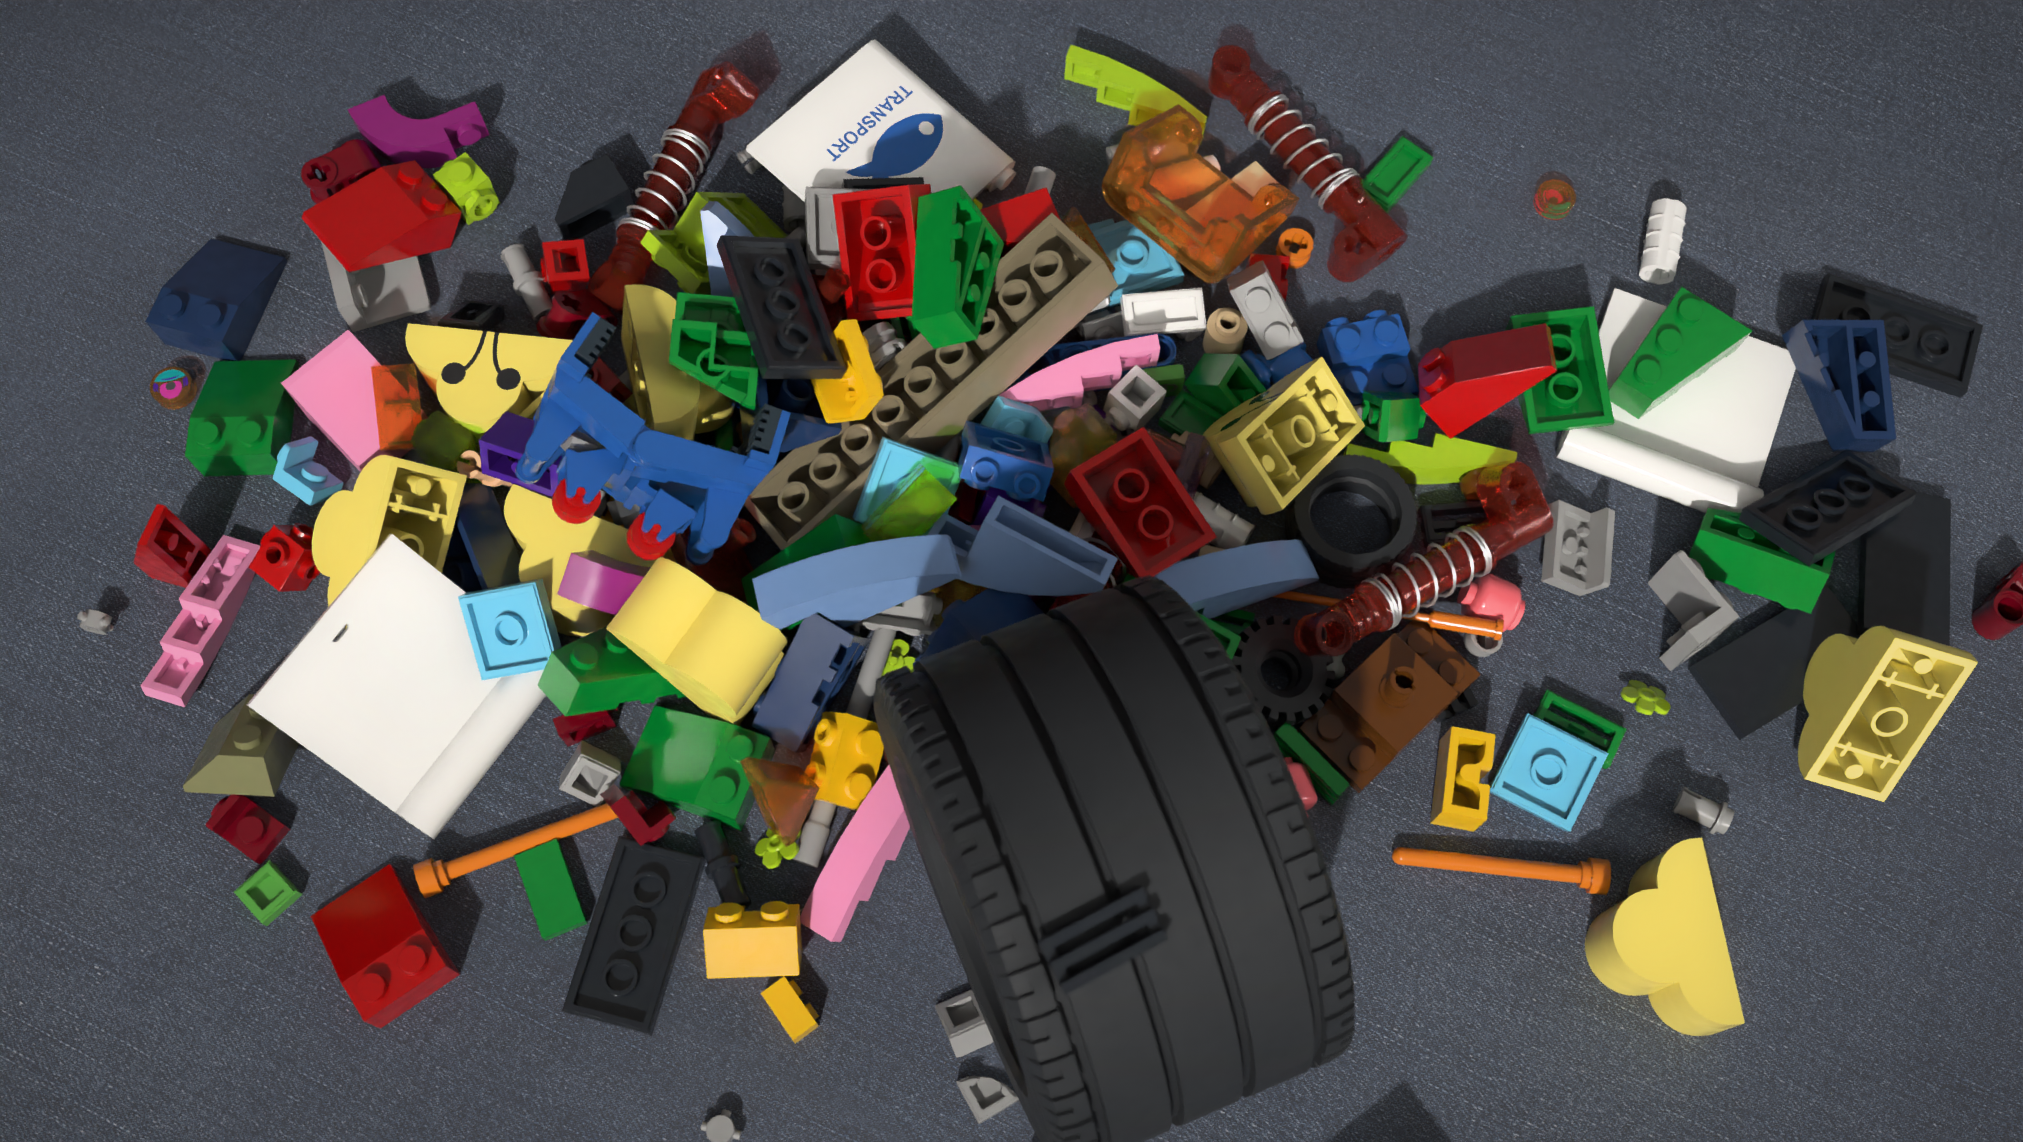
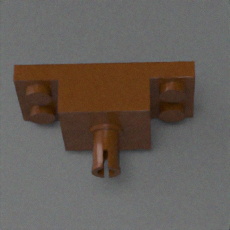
M1412 620L1398 634L1394 632L1335 688L1330 698L1324 703L1325 705L1298 728L1297 732L1360 793L1456 698L1474 683L1481 674L1426 622Z

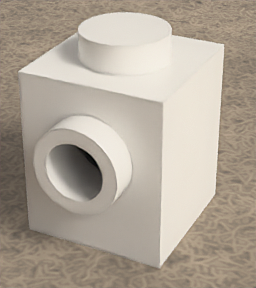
M1135 365L1109 391L1103 410L1106 412V417L1108 416L1112 419L1114 427L1121 431L1130 428L1134 429L1135 432L1142 428L1160 410L1167 391L1138 365Z

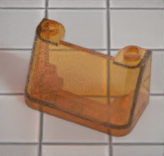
M1178 104L1124 132L1103 179L1102 194L1105 201L1115 211L1198 278L1207 283L1214 284L1229 276L1292 214L1300 198L1279 183L1264 185L1259 189L1255 197L1246 192L1197 153L1203 137L1202 127L1191 113Z

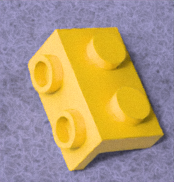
M857 319L842 320L833 333L847 371L842 379H811L824 419L828 424L863 420L884 396L881 377L874 369L869 355L868 341L862 335Z
M825 711L815 729V744L812 756L803 776L802 797L824 801L857 811L875 785L884 750L878 725L875 722L848 713Z

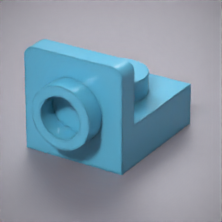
M997 396L981 422V425L1044 443L1048 442L1053 433L1052 427L1037 407Z
M312 436L283 445L277 455L278 462L272 478L310 506L328 500L334 493L341 491L344 483L331 474L325 466L313 461L318 441Z

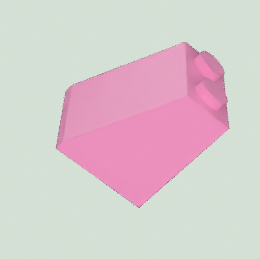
M349 330L345 331L281 383L308 419L360 472L370 460L379 455L403 457L411 449L418 448L424 444L429 434L435 430L424 411Z

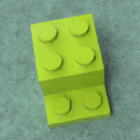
M696 192L673 230H648L640 243L652 254L651 258L657 265L667 269L678 280L677 284L684 292L711 295L700 213L701 209L709 201L719 202L749 229L754 237L785 238L788 235L744 193Z

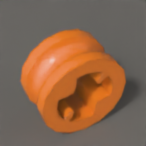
M1287 229L1279 237L1276 255L1290 256L1288 268L1296 269L1303 267L1311 257L1313 239L1303 229ZM1292 243L1300 245L1298 253L1289 251Z

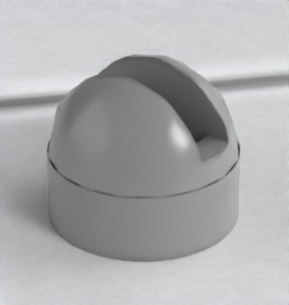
M1466 633L1464 637L1465 648L1470 654L1478 657H1487L1501 648L1503 637H1501L1500 641L1493 640L1492 637L1479 636L1478 644L1477 635Z

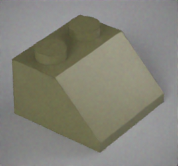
M249 694L214 725L183 784L184 792L275 796L299 743L247 706L248 702L255 695Z

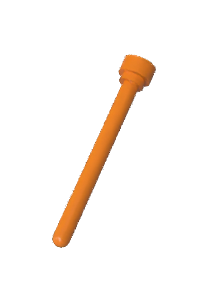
M606 803L445 863L442 859L434 862L432 858L413 865L415 878L423 897L428 898L444 892L443 887L450 885L451 879L508 859L554 839L565 838L618 817Z
M1397 847L1392 852L1393 861L1399 865L1577 883L1578 888H1585L1586 893L1607 895L1611 883V865L1608 859L1588 858L1587 862L1579 861L1578 865L1406 847Z

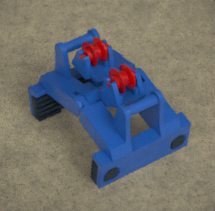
M592 312L557 364L533 417V433L527 441L525 451L516 465V476L521 482L526 484L536 483L541 479L545 471L562 455L563 457L556 470V473H558V486L552 496L553 510L561 520L571 524L587 522L593 517L601 504L600 490L603 489L615 500L624 503L623 506L631 510L634 504L640 507L638 517L630 525L627 532L628 546L637 557L645 560H655L662 557L673 545L676 536L679 533L682 534L690 525L688 543L685 549L686 558L693 565H705L711 559L714 549L720 548L727 541L730 530L748 496L775 466L791 413L764 404L753 419L754 424L750 429L751 433L739 448L732 446L729 451L649 429L644 425L645 420L591 380L592 375L588 372L607 347L616 330L615 326ZM578 430L598 441L606 449L576 452L570 449L564 451L560 446Z

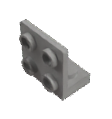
M321 241L338 310L353 332L429 311L432 308L418 256L348 272Z
M1683 550L1675 553L1648 582L1653 591L1682 624V629L1666 641L1671 647L1660 657V660L1670 671L1709 645L1739 617L1733 610L1730 599L1724 593L1716 590L1705 577L1701 565L1693 558H1689Z

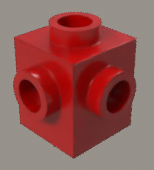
M302 523L273 525L262 537L261 547L249 568L279 592L306 591L311 581L321 573L317 569L312 555V535L314 529Z

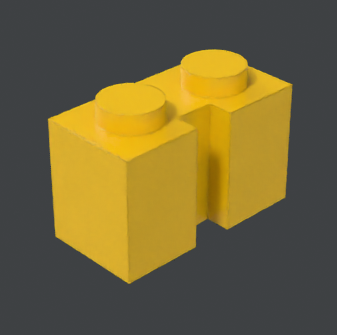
M1451 726L1440 739L1430 824L1474 832L1487 820L1490 785L1479 782L1492 769L1496 734Z
M771 901L763 904L760 908L761 911H745V906L737 903H723L717 907H708L703 928L707 979L799 975L802 959L799 904Z

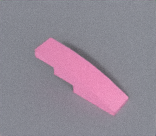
M1158 334L1118 341L1073 355L1032 374L999 396L1037 407L1040 413L1080 408L1084 391L1113 388L1120 381L1122 371L1131 370L1135 365H1138L1140 368L1157 366L1160 353Z
M226 535L220 538L179 597L183 609L161 639L160 644L164 652L141 684V688L146 696L186 707L209 670L245 599L255 572L249 566L260 549V545Z
M889 765L867 794L841 835L800 915L801 924L831 942L842 941L858 902L869 901L886 860H896L910 828Z

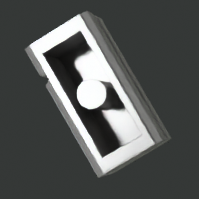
M1263 260L1227 279L1229 291L1267 360L1275 358L1304 341L1300 328L1277 285L1272 280L1271 274Z

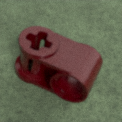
M353 139L322 156L310 159L302 167L301 177L304 184L311 189L310 195L313 202L318 204L330 197L326 189L330 188L334 195L382 166L364 140ZM316 169H319L321 178H318L315 172Z
M592 289L581 291L560 290L552 298L553 306L547 316L540 318L536 327L542 337L573 340L592 312L617 327L618 319Z
M2023 561L2004 575L1994 586L1995 589L1974 610L1972 624L1977 633L1982 637L1990 640H1999L2023 625Z

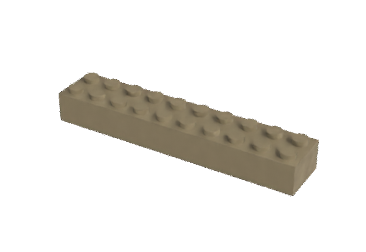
M1051 213L999 261L977 340L934 349L920 333L877 372L882 380L884 396L865 419L841 422L842 430L838 435L793 449L748 496L744 506L781 550L787 548L834 514L861 523L854 520L853 515L882 437L935 455L964 428L966 421L971 422L997 396L1006 390L1118 287L1105 261Z

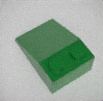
M1594 306L1511 316L1505 331L1547 324L1551 330L1557 368L1556 372L1517 396L1528 434L1613 425L1614 418Z
M296 359L214 361L189 419L185 457L203 476L274 475L279 451L284 444L291 442L295 407L294 399L281 383L299 369V362Z
M654 706L619 785L625 789L658 801H663L666 804L706 819L720 821L725 826L742 831L772 761L775 749L770 737L737 725Z

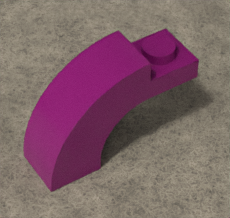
M385 95L347 109L362 138L369 147L381 157L396 164L415 160L421 168L442 167L446 162L457 158L454 149L474 144L479 139L490 135L475 101L428 119H412L397 113L389 105Z
M594 550L574 552L570 555L557 595L587 607L616 615L651 567L619 561Z

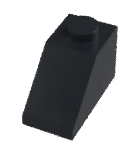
M607 154L597 159L588 160L579 168L571 171L555 216V222L563 241L578 240L628 214L627 207L634 205L627 184Z

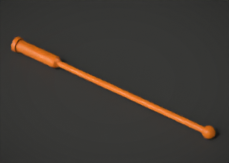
M1292 591L1273 596L1365 612L1362 604L1359 602ZM1370 604L1375 614L1392 616V612L1388 607ZM1402 610L1403 614H1409L1413 612L1408 610ZM1432 611L1429 614L1417 612L1411 618L1402 617L1404 619L1427 622L1432 628L1492 637L1493 640L1497 641L1501 640L1504 620L1502 619L1495 621L1440 611Z

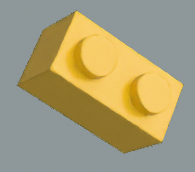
M783 976L761 992V995L796 1044L819 1027L815 1021L819 1016L810 1002L804 1005L800 1000L799 996L803 992L794 979L788 982L785 976Z

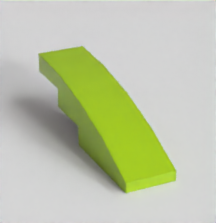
M1070 44L1066 55L1065 80L1097 88L1096 102L1130 111L1129 125L1154 132L1182 126L1189 142L1202 144L1207 116L1184 98L1140 71L1107 56Z
M1435 433L1429 446L1407 441H1393L1389 443L1384 452L1348 443L1343 456L1348 454L1363 455L1379 460L1381 463L1387 464L1388 467H1392L1396 473L1398 472L1406 484L1419 485L1460 483L1467 473L1481 467H1490L1498 476H1503L1508 473L1517 458L1516 451L1455 437L1450 439L1447 435Z

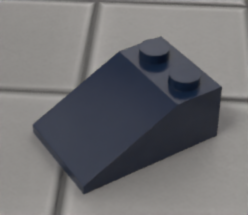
M210 239L162 286L145 322L166 345L227 361H242L288 261L285 257Z

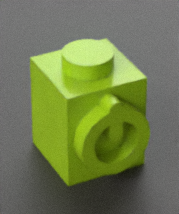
M466 152L456 159L446 162L440 170L433 174L440 189L462 212L460 217L468 225L474 221L487 218L494 212L497 205L500 204L489 177Z

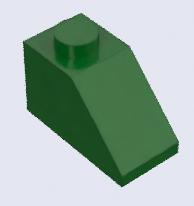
M1204 353L1184 383L1196 399L1223 416L1245 401L1267 391L1239 354Z
M1363 390L1361 407L1362 421L1365 427L1360 432L1378 442L1418 438V429L1423 428L1426 418V412L1420 406L1419 396L1412 393Z

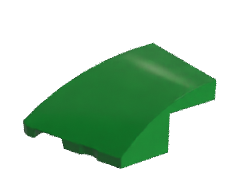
M677 292L675 319L672 320L669 364L746 408L755 410L759 367L735 298Z

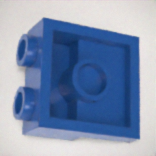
M1376 310L1368 313L1363 318V321L1349 323L1348 318L1340 317L1329 321L1325 328L1321 329L1316 343L1320 357H1323L1353 406L1362 405L1363 390L1402 392L1418 395L1419 390L1407 357L1411 348L1399 313L1388 315L1385 310Z
M966 421L961 436L963 449L958 462L959 478L965 479L964 482L967 485L976 489L989 490L991 486L1005 490L1008 496L1019 501L1030 502L1032 498L1044 501L1054 471L1048 444Z

